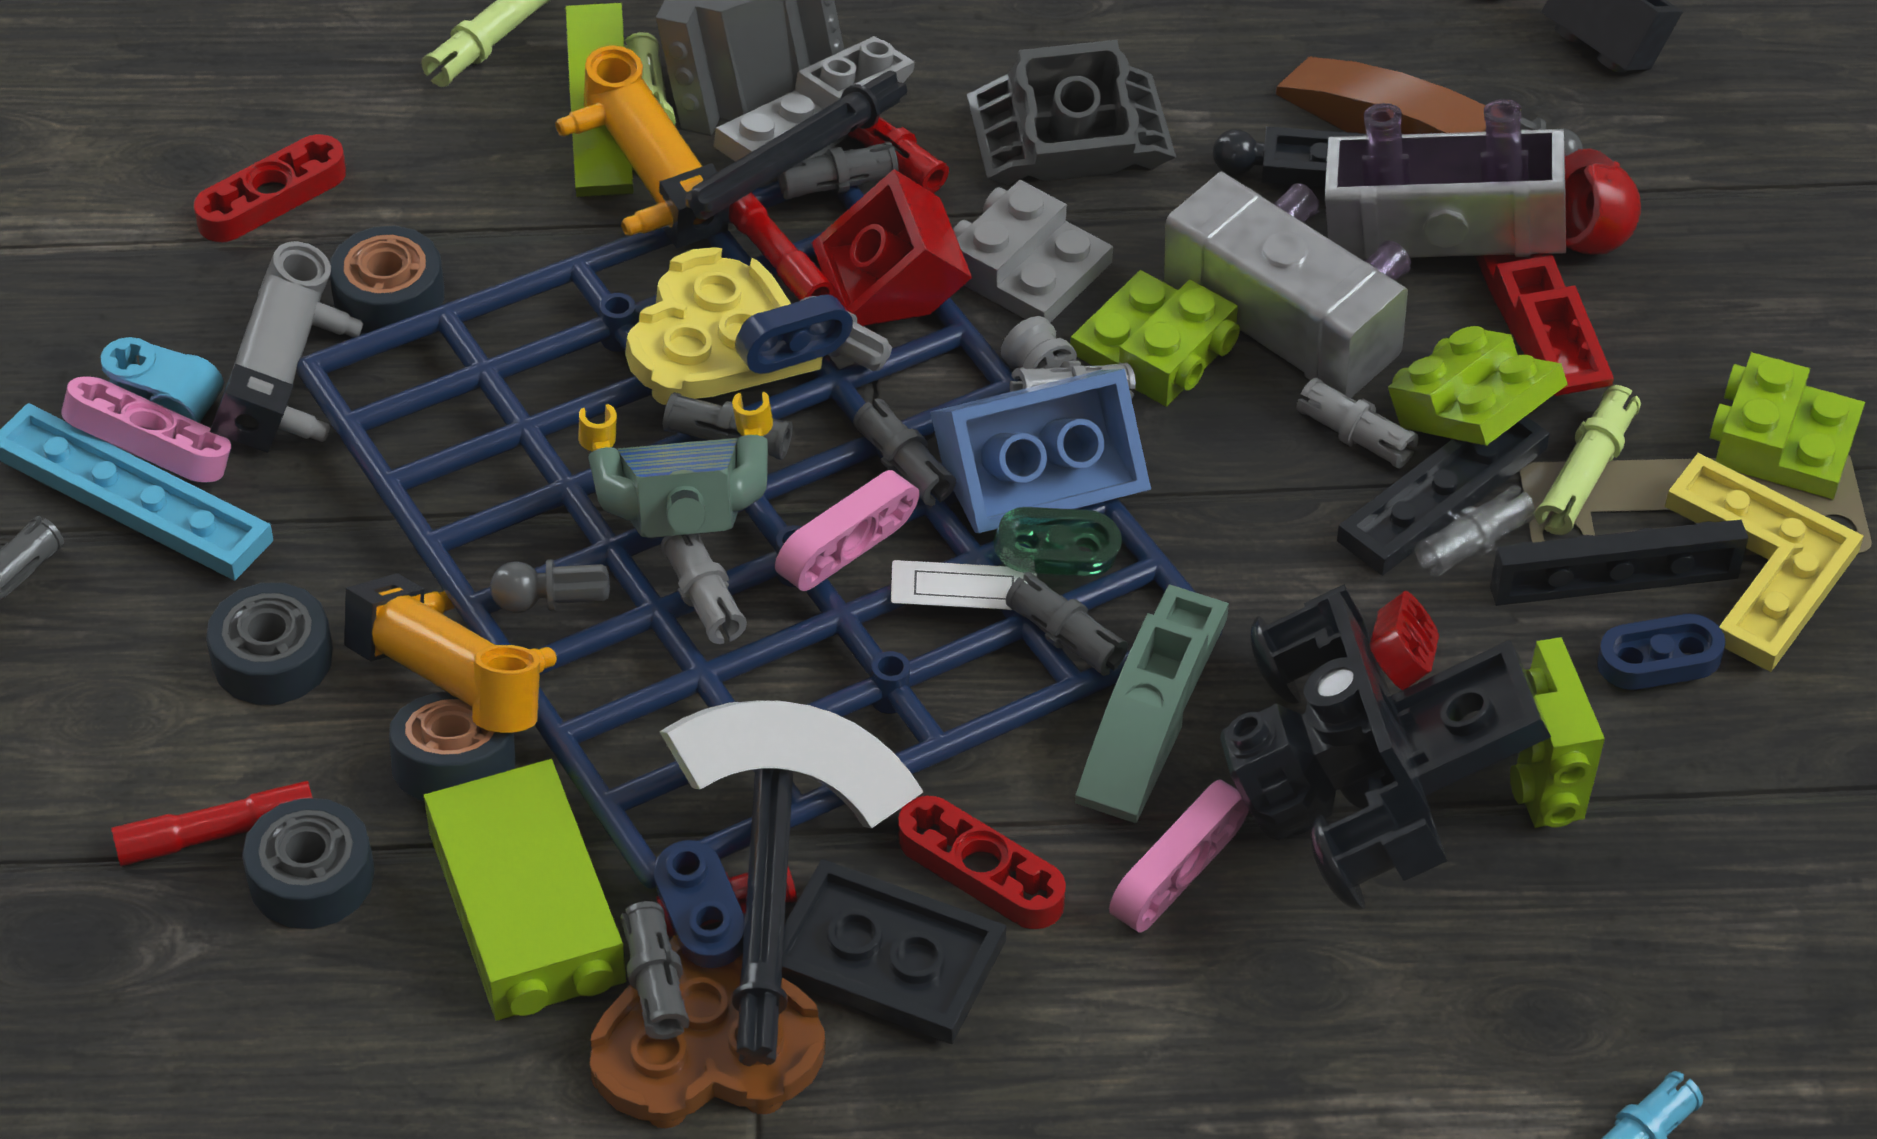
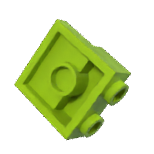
M1140 270L1071 336L1070 345L1076 351L1078 358L1092 366L1119 363L1130 364L1135 374V390L1167 407L1184 389L1189 391L1196 386L1205 368L1218 355L1225 356L1233 348L1240 333V326L1237 324L1238 305L1190 279L1177 290Z
M1470 326L1456 331L1450 338L1440 340L1430 356L1415 361L1409 368L1400 369L1395 374L1392 384L1388 386L1400 426L1404 429L1487 446L1568 384L1561 363L1534 359L1530 355H1517L1511 334L1488 331L1479 326Z
M1751 352L1746 367L1734 364L1724 396V399L1734 401L1732 407L1719 404L1710 433V439L1720 441L1716 462L1738 473L1834 500L1865 402L1806 386L1810 368Z
M1559 637L1536 641L1531 668L1525 670L1551 737L1520 751L1517 764L1512 765L1510 769V784L1514 798L1519 804L1525 803L1535 828L1542 826L1562 827L1573 821L1585 819L1605 740L1563 639Z

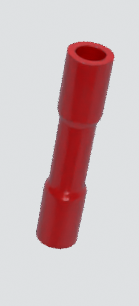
M752 192L730 205L729 220L740 233L747 235L776 269L778 277L799 301L810 296H833V284L804 252L798 250L768 216L766 208Z
M307 780L253 793L242 800L180 815L165 814L111 827L120 866L177 853L188 846L249 832L262 815L276 806L302 798H312L309 782Z

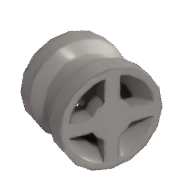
M1041 316L1030 317L1020 322L1005 337L1001 346V356L1012 369L1060 367L1063 362L1076 361L1077 357L1076 351L1068 341L1056 338V330L1053 325Z

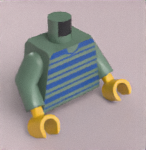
M762 392V405L756 410L751 411L744 410L741 393H737L734 396L732 405L737 431L742 435L738 439L730 438L618 448V450L612 448L616 441L617 416L614 407L609 404L605 405V423L594 424L588 421L585 408H581L579 411L578 441L583 448L592 451L588 459L598 502L603 510L622 519L630 520L642 537L648 538L732 529L738 511L744 510L758 501L767 488L768 440L763 436L768 434L773 426L768 394Z

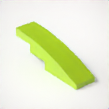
M622 3L566 6L571 112L584 108L585 64L588 56L600 47L610 45L624 47ZM606 126L580 134H572L576 197L634 193L632 165Z

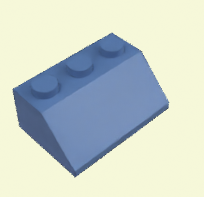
M1125 369L1098 370L930 412L942 465L956 478V485L953 491L975 533H982L1151 490Z

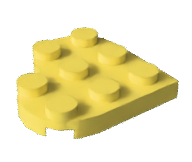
M717 247L692 249L671 259L669 270L658 281L656 304L644 308L640 312L639 322L627 335L625 353L630 371L644 386L652 389V396L657 402L666 405L670 395L674 392L693 399L708 398L821 369L823 357L770 373L759 374L751 371L736 352V337L741 326L749 317L791 304L772 274L759 261L751 258L750 266L739 260L722 258V248Z

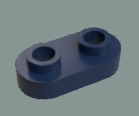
M832 295L811 297L749 317L741 326L736 337L735 349L751 371L759 374L770 373L834 352L849 337L853 327V319L836 297Z
M1682 614L1618 625L1604 634L1598 653L1597 666L1601 675L1609 683L1629 690L1701 679L1713 674L1720 666L1725 648V636L1715 622L1696 614Z
M694 840L680 841L668 846L661 852L655 862L654 878L659 898L683 954L692 963L705 968H719L732 963L743 952L745 918L717 853L707 844ZM694 865L698 867L690 875L677 873V870L684 866ZM711 919L722 922L715 930L709 931L700 928L702 923Z

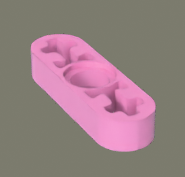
M86 376L74 378L68 383L61 414L64 420L71 426L189 480L213 482L223 477L231 443L226 437L211 433L210 427L104 379Z
M893 470L883 472L795 531L778 553L775 562L776 572L801 591L812 589L897 531L909 519L918 503V488Z
M1217 780L1212 783L1124 876L1111 899L1110 914L1137 932L1147 930L1228 844L1242 826L1249 809L1239 791L1223 780Z

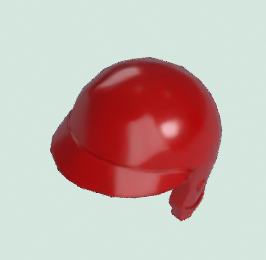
M1579 149L1565 156L1566 248L1586 255L1607 254L1618 249L1632 236L1641 215V199L1634 181L1624 169L1619 167L1620 164L1618 162H1613L1605 154L1594 149Z

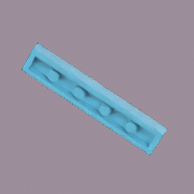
M27 403L0 429L1 462L234 581L274 541L271 524L106 441L71 426L66 421L30 403Z

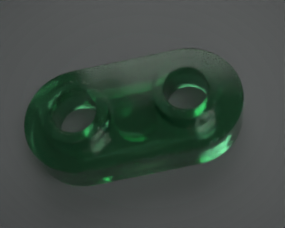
M1018 507L1008 511L1002 517L994 538V549L1001 562L1018 572L1096 576L1107 572L1113 566L1121 547L1122 537L1115 522L1097 511ZM1019 544H1026L1030 548L1023 547ZM1078 547H1086L1091 551H1081Z

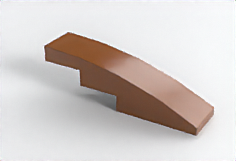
M1308 57L1276 86V95L1347 133L1377 135L1380 132L1384 135L1490 132L1499 130L1501 112L1437 84L1402 72L1354 61Z

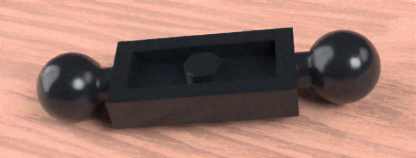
M1266 126L1265 143L1256 142L1249 133L1239 129H1232L1222 133L1215 141L1213 159L1220 170L1230 175H1240L1249 171L1254 165L1263 166V183L1325 187L1328 138L1372 134Z

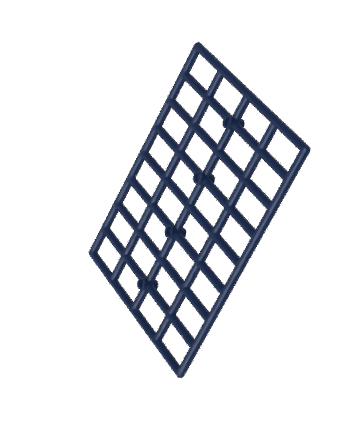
M778 180L765 184L752 192L766 209L788 201L784 199V194L781 193ZM857 185L851 186L849 192L835 194L831 190L847 210L864 196ZM663 228L645 234L638 233L620 238L306 355L298 360L296 368L297 375L472 632L495 645H511L490 615L502 609L492 598L490 587L475 592L448 551L564 505L592 546L554 560L555 567L602 564L610 569L637 608L538 648L550 647L557 656L555 665L544 669L540 675L651 629L680 667L681 673L563 722L539 686L538 717L535 727L641 884L649 889L656 888L654 865L657 858L625 811L689 784L677 761H674L609 789L579 745L584 741L697 693L708 708L736 702L723 685V682L838 634L870 678L806 705L835 713L841 717L869 705H872L882 713H897L919 742L914 746L895 753L913 775L1116 685L1130 650L1127 651L1120 665L1114 671L1110 669V674L1107 676H1102L1093 667L1081 672L1062 648H1056L1045 639L1046 633L1039 629L1037 625L1026 617L1024 618L1015 610L999 609L1006 619L908 660L903 654L898 652H883L862 625V623L907 605L891 602V584L845 603L830 581L825 579L812 589L805 591L821 611V614L706 661L677 621V618L696 611L695 608L688 606L683 601L679 591L660 597L631 557L661 545L665 536L642 537L636 528L615 535L588 497V495L596 493L591 468L572 475L545 438V436L578 424L581 408H585L586 418L589 420L604 414L606 404L617 409L652 395V389L644 386L636 376H632L530 416L504 381V378L601 342L610 351L626 352L628 333L639 322L640 312L644 308L656 304L657 295L635 303L633 298L627 294H611L596 272L673 244ZM729 230L706 238L712 247L722 248V258L739 260L750 266L751 257ZM823 232L793 244L813 261L817 257L811 242ZM764 255L753 258L759 261L772 276L777 274L774 266ZM570 282L575 284L599 316L492 358L486 356L463 324V322ZM948 298L932 312L944 328L892 348L891 355L886 360L882 369L871 371L858 363L839 369L830 356L825 355L822 358L821 369L812 371L816 379L771 396L769 401L772 418L779 420L832 398L854 425L855 414L866 403L857 392V388L961 347L991 384L901 420L909 429H916L923 437L935 433L931 411L1010 392V381L1018 382L1019 379H1013L1011 376L1012 371L953 300ZM439 331L465 366L463 369L352 411L327 376V373ZM478 388L482 390L506 424V426L395 469L390 468L366 433V431ZM763 400L743 408L748 411L756 410L762 405ZM678 433L647 446L708 440ZM860 433L861 437L767 474V488L763 496L744 510L775 551L726 571L729 577L727 582L731 596L776 577L782 584L796 587L776 572L775 562L784 543L802 526H787L769 500L878 456L881 460L883 456L862 433ZM519 446H522L549 484L435 530L430 527L407 493L409 489ZM954 491L941 503L930 492L936 499L933 506L926 505L919 496L913 513L904 523L906 524L922 516L929 520L956 555V557L942 563L999 566L1105 521L1138 562L1066 592L1061 596L1067 600L1077 599L1090 610L1153 582L1164 593L1169 584L1196 593L1118 498L1060 512L982 546L979 545L949 507V505L959 501ZM546 564L535 568L536 572L546 573ZM1023 639L1057 682L943 732L910 688ZM793 782L790 829L843 806L845 802L824 785L802 794ZM752 817L698 841L710 846L717 853L720 860L750 847ZM694 865L679 868L677 873L687 875L696 871L698 867Z

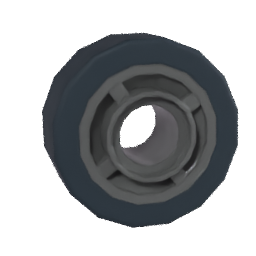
M259 583L239 589L220 602L208 620L206 641L212 668L219 685L234 698L255 705H280L301 698L322 682L331 668L333 645L328 618L321 602L305 589L287 583Z
M302 798L276 806L262 815L247 833L242 852L253 903L268 919L290 928L315 929L337 923L356 911L371 892L375 868L365 824L350 808L329 799Z

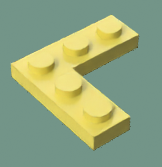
M1697 453L1669 489L1665 503L1666 508L1696 523L1742 519L1748 535L1746 548L1768 559L1766 565L1719 627L1725 636V649L1772 672L1858 554L1864 537L1846 526L1700 453Z

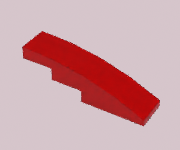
M1530 254V257L1515 258V255L1475 256L1488 288L1524 354L1530 355L1534 359L1562 364L1568 385L1554 394L1555 396L1613 385V374L1576 286H1565L1553 255Z

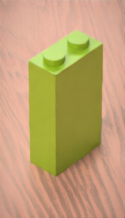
M552 759L424 794L430 837L496 1021L514 1015H531L542 1010L545 1006L578 996L598 995L607 991L612 986L626 982L623 943Z

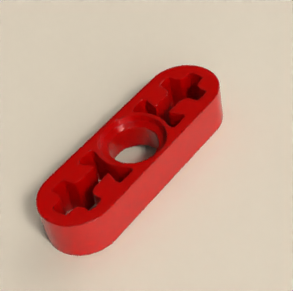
M310 135L206 188L197 195L194 201L195 216L200 234L214 242L235 240L334 188L343 181L346 175L344 152L341 143L329 135ZM270 182H278L285 185L282 190L270 194L260 193L256 190L259 186Z
M1404 591L1379 609L1370 641V648L1376 661L1388 678L1398 688L1404 690L1432 671L1439 632L1420 602L1411 593Z
M920 796L907 803L901 809L899 814V845L909 858L1019 926L1028 929H1042L1053 925L1060 919L1065 908L1066 884L1062 873L1055 866L940 797ZM934 824L940 826V833L929 828ZM917 826L927 831L923 835L917 833ZM947 844L952 847L949 853L947 852ZM974 852H988L997 857L1000 863L991 871L975 872L967 868L963 860ZM1013 871H1016V880L1010 877ZM1040 889L1047 891V899L1040 895L1034 896L1030 901L1023 898L1024 891L1032 895Z

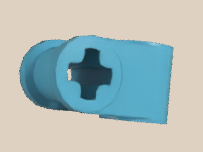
M139 338L117 339L109 343L103 349L100 356L102 371L110 378L111 383L201 423L223 390L224 380L221 373L206 359L159 347ZM137 355L139 356L140 365L137 363Z

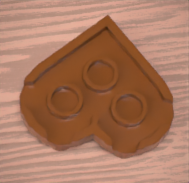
M676 936L669 943L672 950L680 956L683 974L679 979V986L686 1013L689 1017L688 1028L683 1027L684 1032L681 1035L663 1040L649 1037L645 1032L643 1010L637 989L629 985L604 1012L591 1034V1081L594 1087L598 1089L599 1094L617 1111L640 1120H649L650 1123L660 1128H672L679 1125L686 1115L696 1112L714 1097L737 1106H746L756 1114L773 1113L782 1106L784 1101L794 1098L813 1082L824 1062L826 1051L825 1030L818 1018V1008L815 1002L797 986L782 978L781 988L786 992L788 1001L786 1009L779 1014L776 1061L769 1066L760 1062H756L752 1066L740 1063L739 1053L736 1052L739 1012L732 1005V994L740 986L743 953L726 966L719 968L701 967L685 957Z

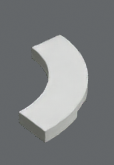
M778 700L731 702L691 714L659 731L691 787L701 790L716 780L745 770L760 768L792 770L805 774L807 777L829 788L852 810L861 825L867 828H873L923 793V790L907 767L878 738L854 722L835 713L810 705Z

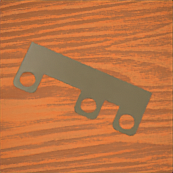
M1848 455L1834 500L1742 474L1824 516L1840 515L1846 517L1853 522L1857 533L1864 536L1858 553L1870 549L1872 540L1850 455ZM1693 459L1609 461L1578 514L1574 525L1581 530L1583 535L1595 536L1591 512L1670 510L1665 507L1668 491ZM1530 462L1520 470L1532 542L1545 541L1543 537L1544 527L1549 522L1554 511H1550L1546 520L1540 525L1536 521L1535 512L1537 507L1543 502L1565 462ZM1746 548L1744 555L1758 554Z

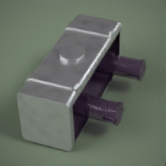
M1499 99L1488 103L1484 107L1485 132L1402 134L1401 109L1388 103L1375 104L1364 113L1366 135L1328 138L1325 184L1328 239L1356 257L1365 259V262H1380V259L1488 255H1515V258L1530 257V254L1566 253L1564 129L1521 130V105L1510 99Z
M1219 172L1173 210L1166 219L1165 282L1179 290L1190 279L1238 305L1237 324L1240 326V331L1303 371L1308 379L1319 378L1326 385L1352 398L1397 358L1402 350L1408 289L1396 282V280L1410 270L1411 260L1408 253L1398 243L1385 241L1371 256L1363 261L1304 224L1309 218H1312L1319 212L1317 209L1319 207L1318 199L1307 186L1295 183L1277 201L1271 203L1224 172Z

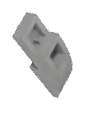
M873 36L798 71L795 91L716 127L713 147L734 161H737L830 106L841 98L843 91L853 84L865 85L887 71L896 72L898 82L904 83L913 72L915 62L895 50L888 42ZM848 135L843 136L809 158L823 155L827 149L833 148L848 137Z

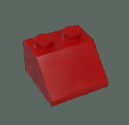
M895 169L811 242L822 273L834 286L833 296L841 302L847 311L856 315L857 323L862 326L930 315L972 279L941 198Z

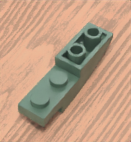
M1168 585L1154 615L1147 614L1122 668L1088 756L1075 795L1076 804L1137 823L1182 729L1183 711L1227 621L1229 603L1177 586Z

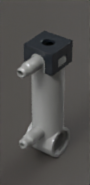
M294 241L278 246L274 252L259 289L258 297L231 375L211 426V433L266 453L269 452L278 429L305 439L312 438L321 442L326 440L330 430L328 423L317 420L311 414L287 406L293 388L297 363L302 357L312 325L338 335L345 334L355 338L360 335L363 322L351 317L347 312L320 303L331 274V265L328 258L318 248L308 243Z

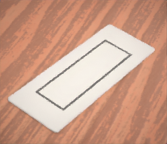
M894 560L892 562L891 602L1012 610L1006 605L1005 601L1010 587L1019 577L1023 579V575L1026 572H1031L1037 577V570L1024 567Z

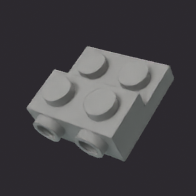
M1022 180L1017 181L1008 191L1001 187L994 189L984 204L983 214L974 223L962 220L953 229L972 275V279L964 286L1024 319L1041 316L1049 322H1052L1112 263L1113 246L1067 222V204Z

